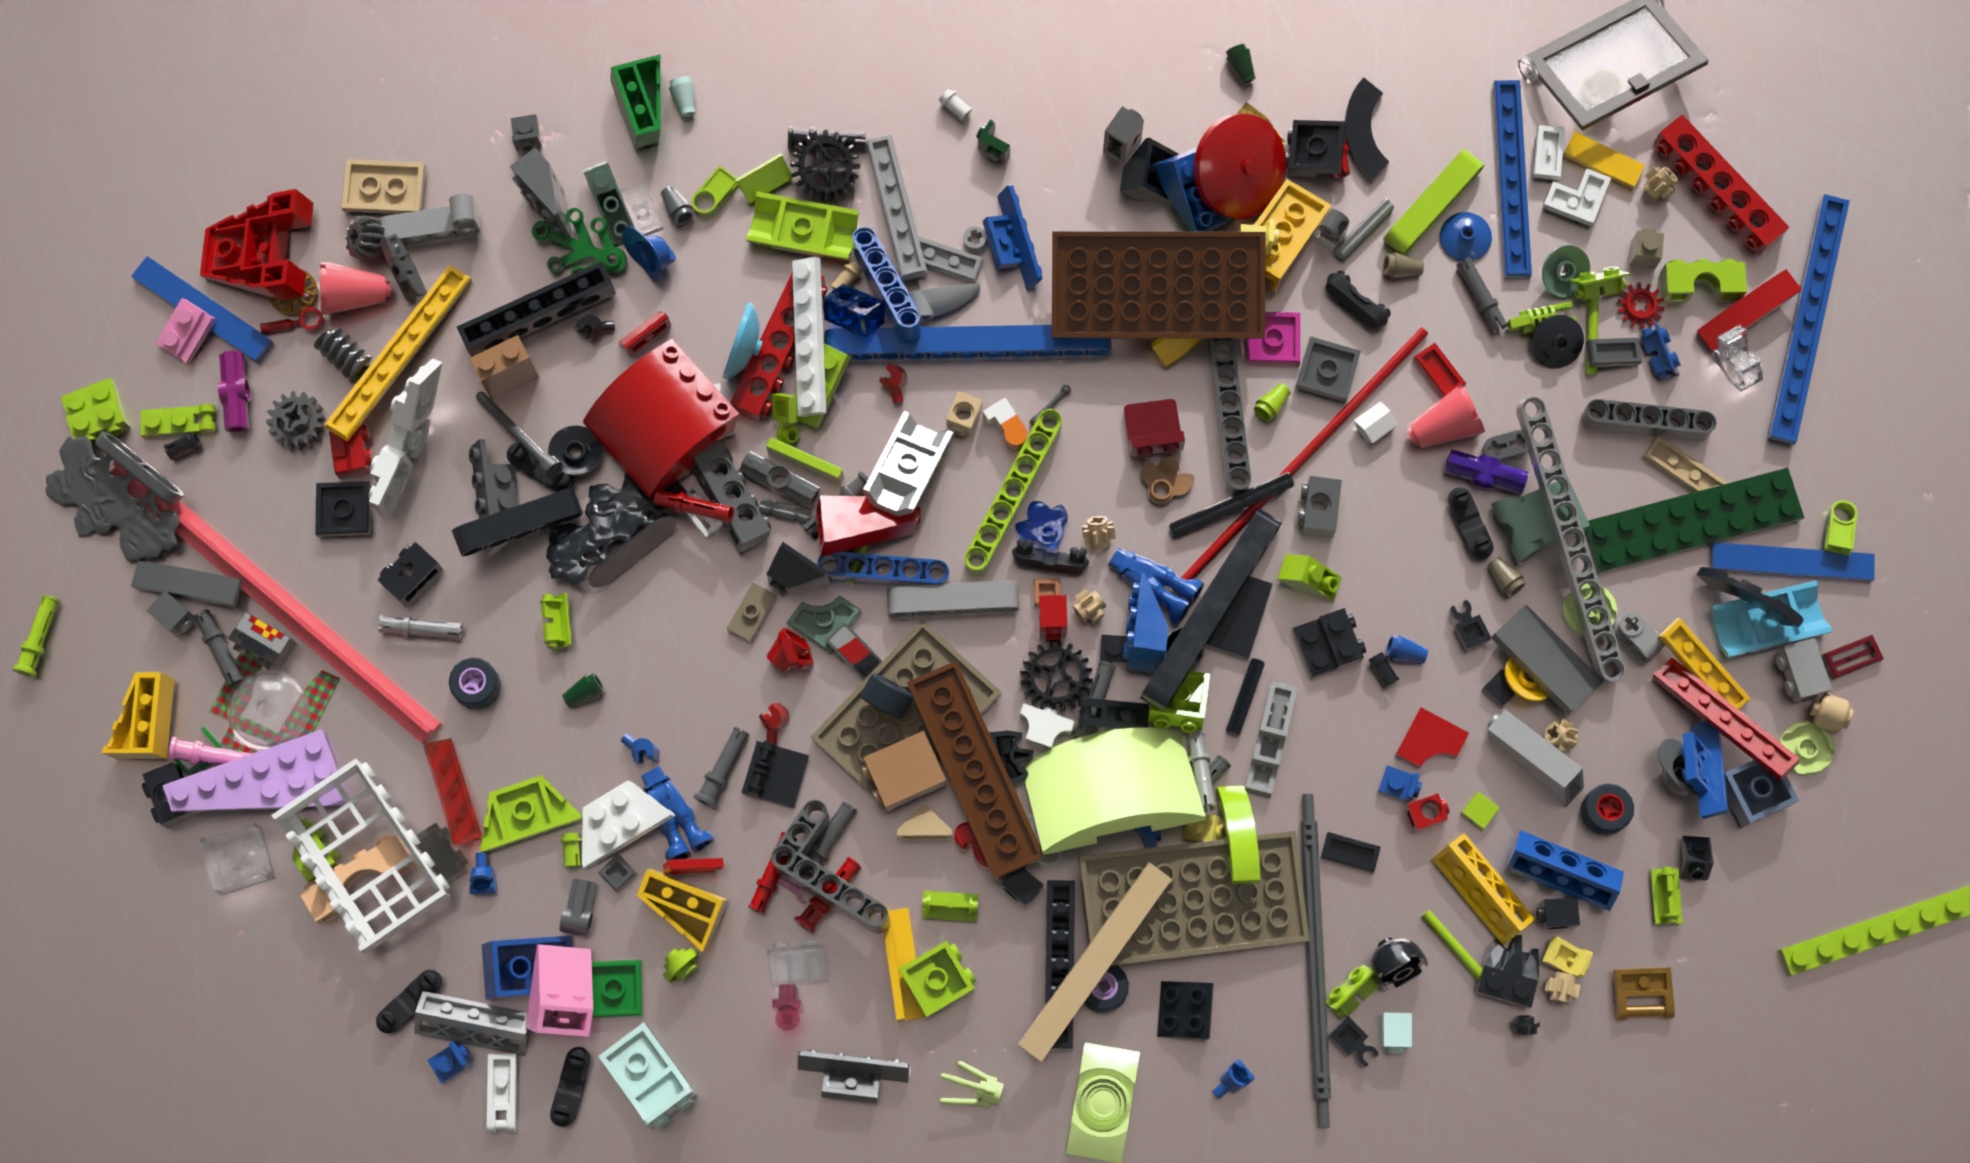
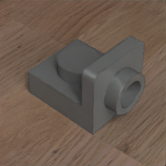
M536 114L511 118L512 142L516 151L528 152L534 147H542Z

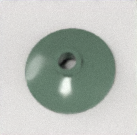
M1563 245L1554 249L1547 256L1542 268V280L1546 289L1558 297L1575 295V289H1578V285L1570 282V279L1579 278L1580 273L1590 272L1589 258L1582 249L1573 245ZM1564 266L1563 272L1560 273L1561 267Z

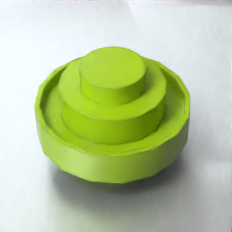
M677 948L673 949L664 958L667 963L664 965L666 971L663 977L669 983L677 979L681 982L684 981L697 968L695 961L698 959L699 954L693 948L687 951L684 948L680 951Z

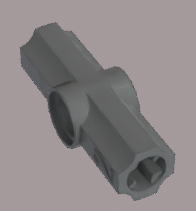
M751 451L745 456L739 469L743 475L770 488L774 494L783 495L806 508H810L815 503L820 492V487L789 472L785 466L776 465ZM782 475L787 478L783 484L777 485L773 483V479L776 476Z

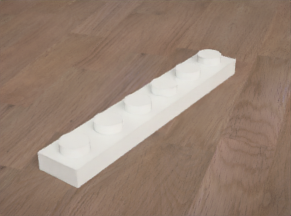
M817 257L792 261L798 416L801 417L826 414L820 259Z

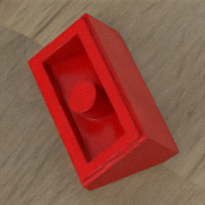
M658 311L621 339L619 344L629 356L634 355L671 326L668 315Z

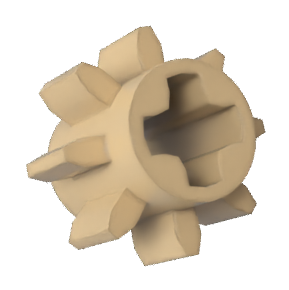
M1654 167L1645 175L1648 181L1644 186L1648 193L1656 199L1660 196L1663 199L1665 197L1668 198L1677 190L1673 186L1677 182V178L1667 167L1662 169Z
M1104 516L1091 517L1087 521L1088 526H1082L1085 543H1090V546L1094 549L1106 548L1110 545V539L1116 538L1113 522H1108Z
M1085 589L1075 596L1077 603L1073 606V609L1084 623L1090 619L1094 624L1104 617L1102 610L1106 608V604L1096 591L1089 594Z
M1564 719L1561 722L1553 720V724L1546 728L1544 736L1545 740L1558 750L1570 753V750L1577 745V733L1579 731L1572 728V722Z
M1556 972L1554 978H1547L1545 992L1551 993V1001L1570 1005L1571 999H1579L1581 985L1575 984V976Z

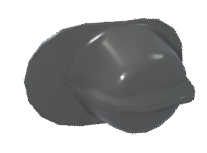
M1665 739L1658 748V757L1663 768L1665 786L1676 795L1687 796L1691 794L1697 796L1698 793L1690 784H1686L1683 777V769H1685V760L1681 754V746L1683 744L1676 739Z

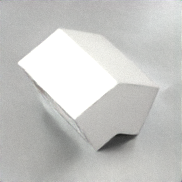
M1381 402L1354 420L1357 431L1369 443H1374L1398 425L1391 411Z

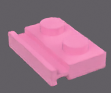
M181 298L157 339L156 344L182 359L185 363L190 364L216 318L210 316L188 300Z

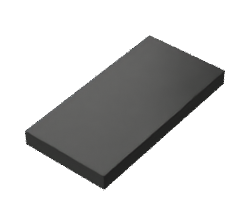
M1527 604L1491 637L1568 716L1604 682Z

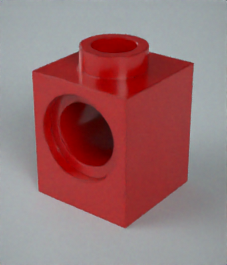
M1438 793L1409 803L1404 808L1414 834L1445 823L1448 820L1447 815L1450 814L1446 800L1440 799ZM1425 806L1431 807L1435 811V818L1427 819L1424 817L1422 808Z

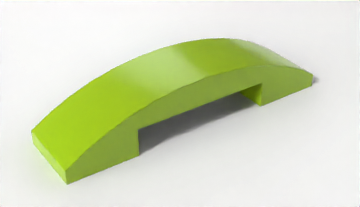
M1244 786L1216 787L1220 813H1223L1230 852L1228 862L1232 884L1260 883L1258 843L1247 792Z

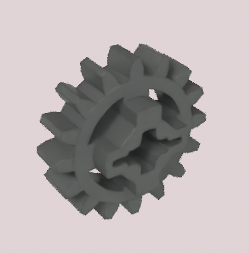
M292 391L290 398L282 394V402L279 403L275 400L272 402L276 408L275 410L267 411L272 418L266 420V424L272 427L268 432L271 436H276L275 441L278 444L284 442L285 447L288 449L294 444L297 449H301V443L304 442L308 447L311 446L310 439L312 437L316 440L320 439L317 431L325 430L320 422L326 421V417L324 414H320L324 409L320 404H317V400L313 396L308 399V395L302 392L300 397H298L295 391ZM307 408L311 409L313 419L307 416ZM279 422L285 425V433L281 431Z

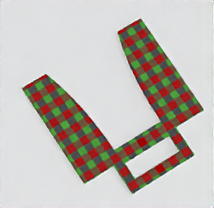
M243 647L235 664L244 681L241 684L237 681L238 685L232 688H228L225 681L209 711L231 721L220 744L238 752L251 754L258 752L232 740L237 727L271 742L269 748L313 733L340 678L321 670L300 695L277 732L242 716L255 689L265 656L264 654L261 658Z

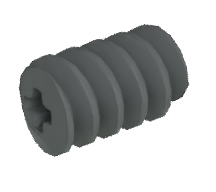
M341 327L324 332L315 341V349L320 350L321 355L327 357V360L334 364V367L341 371L345 378H349L351 384L357 383L370 367L369 364L372 357L366 355L362 358L365 350L363 348L355 350L358 343L356 341L348 343L350 335H342L343 329Z

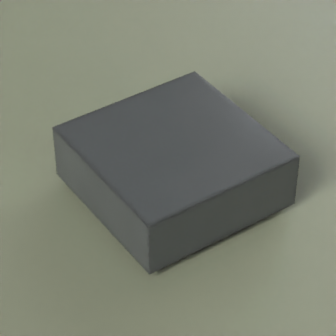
M619 854L615 855L598 872L617 893L637 875Z

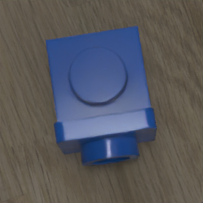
M1387 765L1377 792L1409 803L1413 797L1417 798L1422 787V782L1418 781L1420 774L1416 772L1410 774Z
M455 1041L449 1043V1047L427 1060L443 1085L472 1067L469 1059L472 1058L469 1050L464 1044L459 1045Z

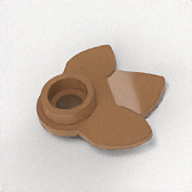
M1175 455L1163 459L1158 466L1145 461L1141 470L1142 481L1148 486V497L1153 503L1158 505L1169 503L1173 496L1185 495L1194 482V475L1188 473L1180 474L1179 463ZM1162 488L1165 490L1166 494L1164 496L1157 495L1156 490Z

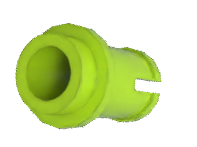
M579 833L562 834L560 843H563V867L565 868L581 866L579 842H582V838H579Z

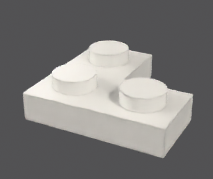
M1586 169L1578 190L1553 182L1542 208L1591 227L1611 178Z

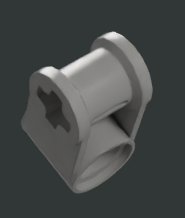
M1626 613L1614 623L1613 629L1616 637L1644 663H1649L1665 646L1658 637L1660 633L1653 629L1637 613ZM1628 622L1632 625L1629 631L1625 628Z

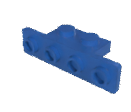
M1007 185L997 196L1003 215L986 217L982 223L997 269L1020 267L1026 289H1033L1042 280V269L1037 262L1034 244L1030 240L1027 222L1019 205V197L1015 192L1014 186Z
M1706 721L1692 725V732L1683 734L1681 754L1685 760V769H1683L1684 780L1687 785L1690 784L1698 793L1700 816L1703 819L1726 814L1728 812L1721 733Z

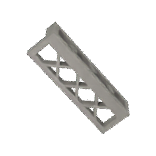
M423 991L415 1011L414 1034L524 1056L529 1030L525 1028L527 1012ZM422 1021L431 1022L435 1027L422 1025ZM451 1027L460 1028L463 1032L453 1031ZM478 1033L488 1034L490 1038L481 1037ZM506 1039L519 1040V1044L510 1043Z

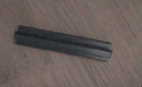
M1252 658L1249 663L1226 731L1232 735L1238 736L1241 733L1265 665L1260 659Z

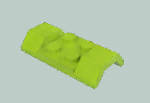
M757 191L755 211L750 231L746 236V242L772 246L774 249L823 258V256L849 261L853 251V233L858 228L859 210Z

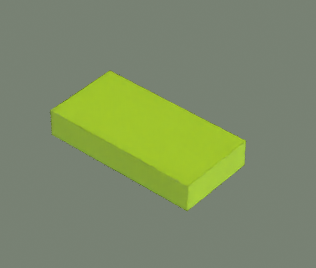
M779 154L735 180L746 201L751 203L755 201L757 191L768 193L793 178L783 156Z

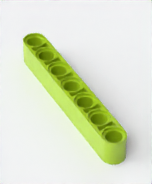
M1046 409L1037 418L965 554V569L970 575L981 576L988 570L1053 448L1062 428V417L1056 410ZM1053 420L1057 425L1049 429L1043 425V422ZM1035 442H1040L1045 448L1041 451H1034L1031 445ZM1022 465H1029L1033 471L1029 474H1022L1018 469ZM1010 488H1017L1021 493L1017 497H1010L1006 491ZM1002 510L1007 512L1009 516L1005 520H998L994 517V514ZM993 534L996 540L993 543H985L982 540L983 535ZM978 556L984 560V563L981 566L975 567L970 564V559Z

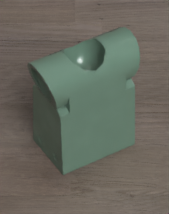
M1569 481L1585 534L1590 524ZM1559 482L1549 485V490L1553 495H1557L1560 492ZM1540 489L1525 494L1520 498L1502 499L1491 504L1500 526L1510 535L1509 546L1518 565L1530 559L1537 552L1556 546ZM1564 506L1559 507L1557 510V516L1561 521L1566 520L1568 517V510ZM1572 532L1567 533L1565 542L1576 538V536Z

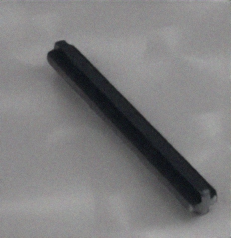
M1286 472L1169 524L1170 532L1174 538H1178L1294 486L1293 478L1290 473Z

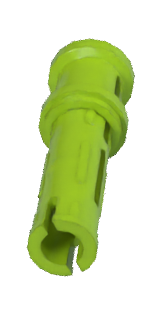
M42 595L26 642H23L20 646L22 651L17 665H13L12 670L28 677H36L37 672L35 670L40 656H44L43 644L59 604V599L49 595Z

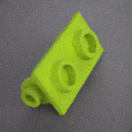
M1608 267L1603 269V273H1580L1579 278L1570 279V282L1578 285V289H1575V297L1585 301L1600 297L1599 287H1602L1603 296L1622 293L1627 288V283L1623 277L1630 276V273L1620 271L1619 267Z
M562 593L553 597V594L542 595L543 599L540 600L542 619H550V623H543L544 643L547 644L548 649H553V651L570 646L571 630L567 593Z
M1673 867L1651 869L1655 925L1683 924L1679 869H1673Z
M924 891L922 918L977 922L979 894Z
M1365 965L1355 968L1341 986L1334 988L1330 992L1326 1005L1334 1009L1333 1012L1338 1018L1342 1019L1344 1016L1347 1018L1360 1005L1359 1001L1355 998L1357 994L1363 1000H1366L1379 987L1373 977L1371 968Z

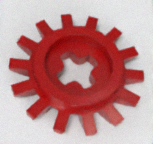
M1637 282V289L1635 290L1630 284L1628 285L1629 293H1626L1624 290L1620 293L1625 300H1617V303L1624 305L1623 308L1618 309V313L1627 312L1623 320L1626 321L1630 317L1633 318L1631 323L1633 327L1637 320L1640 322L1641 328H1645V321L1653 326L1654 321L1652 317L1660 320L1662 316L1657 314V311L1665 310V307L1658 306V303L1664 301L1663 297L1658 299L1655 297L1660 291L1656 289L1653 293L1650 292V284H1647L1646 288L1642 289L1641 282ZM1635 300L1639 302L1646 301L1645 308L1647 311L1644 312L1642 309L1635 310Z

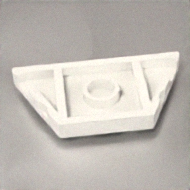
M627 780L583 807V868L589 869L672 819L675 817L674 813L658 803L652 796L642 791L636 784Z

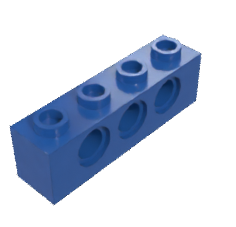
M1521 830L1510 849L1505 869L1575 898L1577 897L1607 911L1611 910L1621 891L1624 871Z

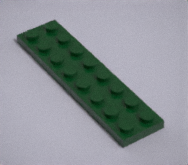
M1787 467L1588 520L1590 527L1586 531L1585 536L1597 574L1710 545L1713 542H1721L1800 521L1805 517L1789 468Z

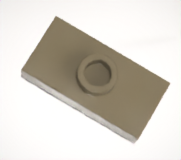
M752 583L729 623L727 631L751 643L777 597L776 594Z

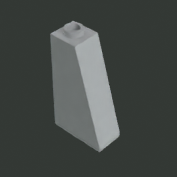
M1506 709L1500 716L1496 714L1490 720L1487 729L1489 739L1567 807L1584 788L1583 768Z

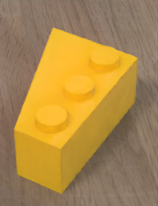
M135 672L122 702V705H124L118 721H114L111 728L114 731L108 745H104L102 754L115 759H167L175 679L161 672Z
M654 869L646 870L637 892V896L674 926L680 934L689 939L702 953L709 950L728 899Z

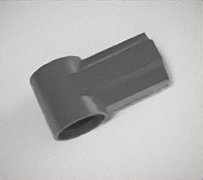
M583 879L572 880L567 907H564L561 915L560 932L581 936L589 935L593 918L591 910L597 883Z

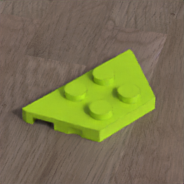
M540 775L489 793L488 809L483 825L482 844L480 843L479 849L480 852L486 853L581 821L583 817Z

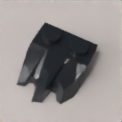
M1009 730L990 732V736L1012 784L1019 783L1029 774L1026 769L1020 766V763L1031 760L1034 750L1022 749L1017 746V742L1022 740V732Z
M1522 935L1513 937L1507 948L1495 938L1485 948L1476 993L1529 1009L1532 1008L1539 980V949L1532 948L1529 952H1523Z

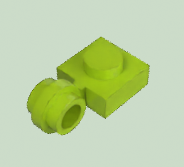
M783 393L772 394L773 421L779 422L776 436L779 441L791 445L799 437L797 428L791 424L798 422L797 396Z

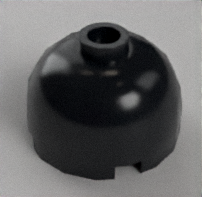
M1388 937L1379 942L1378 948L1374 951L1370 960L1373 977L1379 988L1388 990L1386 985L1394 984L1395 988L1415 979L1422 973L1420 967L1423 964L1427 967L1428 960L1420 947L1411 940Z

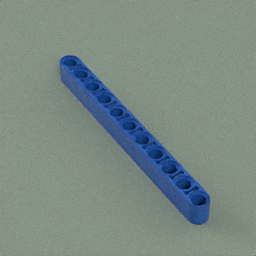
M1052 325L921 327L920 336L914 341L902 340L897 335L894 327L835 328L824 331V343L850 355V361L1106 356L1112 353L1111 339H1052Z

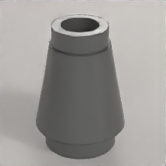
M668 186L662 190L661 196L670 221L675 222L676 225L688 223L694 216L692 205L673 186Z

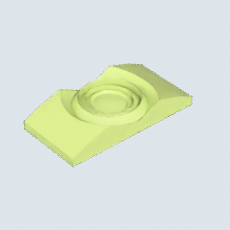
M1084 1043L1066 1150L1067 1155L1111 1163H1122L1140 1052Z

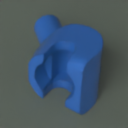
M628 733L622 737L621 742L631 749L632 757L636 764H644L643 757L645 754H647L648 759H652V762L659 761V748L646 738L636 740Z
M485 852L476 853V867L472 868L469 879L470 894L494 893L496 891L495 872L492 867L487 866V853Z
M1237 1059L1221 1075L1223 1082L1213 1090V1093L1218 1099H1221L1229 1091L1237 1093L1253 1082L1255 1077L1242 1061Z

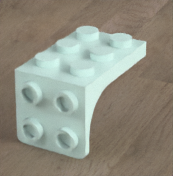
M644 1022L598 1056L643 1119V1124L647 1128H657L659 1130L672 1120L669 1117L675 1111L683 1112L694 1103L692 1098L697 1094Z

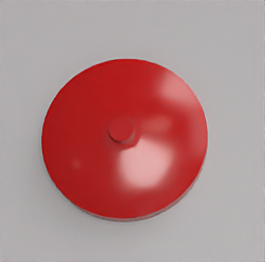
M1230 114L1214 122L1203 134L1194 158V180L1201 199L1216 214L1225 218L1240 220L1258 216L1264 212L1284 183L1286 175L1284 145L1274 127L1263 118L1252 114Z

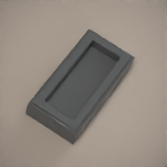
M1639 338L1589 339L1586 342L1589 367L1638 366L1642 363Z

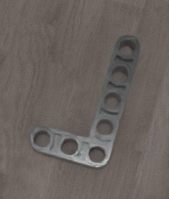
M808 801L771 854V860L776 871L875 934L885 932L890 926V916L887 908L882 903L807 857L830 822L828 810L822 801ZM814 811L823 812L822 817L818 820L809 818L810 814ZM805 833L808 835L807 839L801 843L794 841L797 834ZM781 857H792V860L789 864H778L779 859ZM813 870L815 874L811 879L804 880L801 878L804 871ZM835 884L838 886L837 891L833 894H826L824 892L827 885ZM857 898L861 901L860 905L855 909L847 907V903L851 899ZM875 913L884 915L883 920L879 923H872L870 918Z

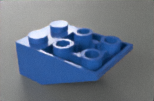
M1197 148L1155 164L1163 191L1191 232H1208L1235 220L1216 214L1201 199L1194 180V158Z
M1141 573L1138 583L1133 582L1132 593L1129 595L1128 610H1130L1125 628L1127 641L1124 644L1123 659H1127L1126 669L1154 673L1166 653L1168 624L1146 575Z

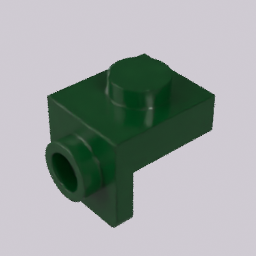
M990 119L987 125L983 124L976 135L978 149L985 152L989 159L993 161L1000 160L1006 163L1010 156V145L992 136L995 132V121Z

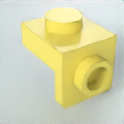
M1205 814L1206 820L1185 824L1182 840L1196 843L1227 839L1224 819L1216 815Z
M1553 936L1542 962L1562 973L1583 978L1590 967L1593 953L1589 950L1579 949L1560 937Z

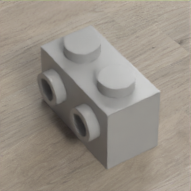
M1815 638L1783 646L1777 651L1776 662L1779 670L1784 672L1786 678L1785 689L1788 696L1792 697L1794 703L1822 696L1832 690Z

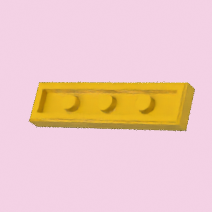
M1677 618L1658 636L1686 669L1738 710L1751 699L1681 618Z

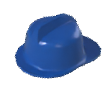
M630 226L624 228L622 240L629 255L652 279H660L661 271L676 260L675 254L666 241L658 235L644 236L637 229Z

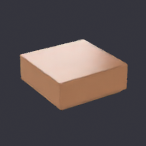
M1060 578L1033 579L1034 607L1039 605V595H1061Z

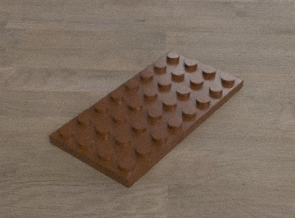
M1052 231V339H1265L1266 232Z

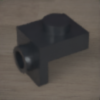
M1682 836L1680 842L1683 858L1681 878L1708 880L1714 864L1710 837Z

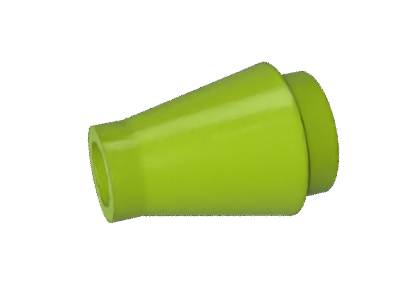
M1279 383L1275 388L1259 398L1254 407L1256 415L1266 422L1276 419L1287 397L1291 394L1290 389L1286 385Z

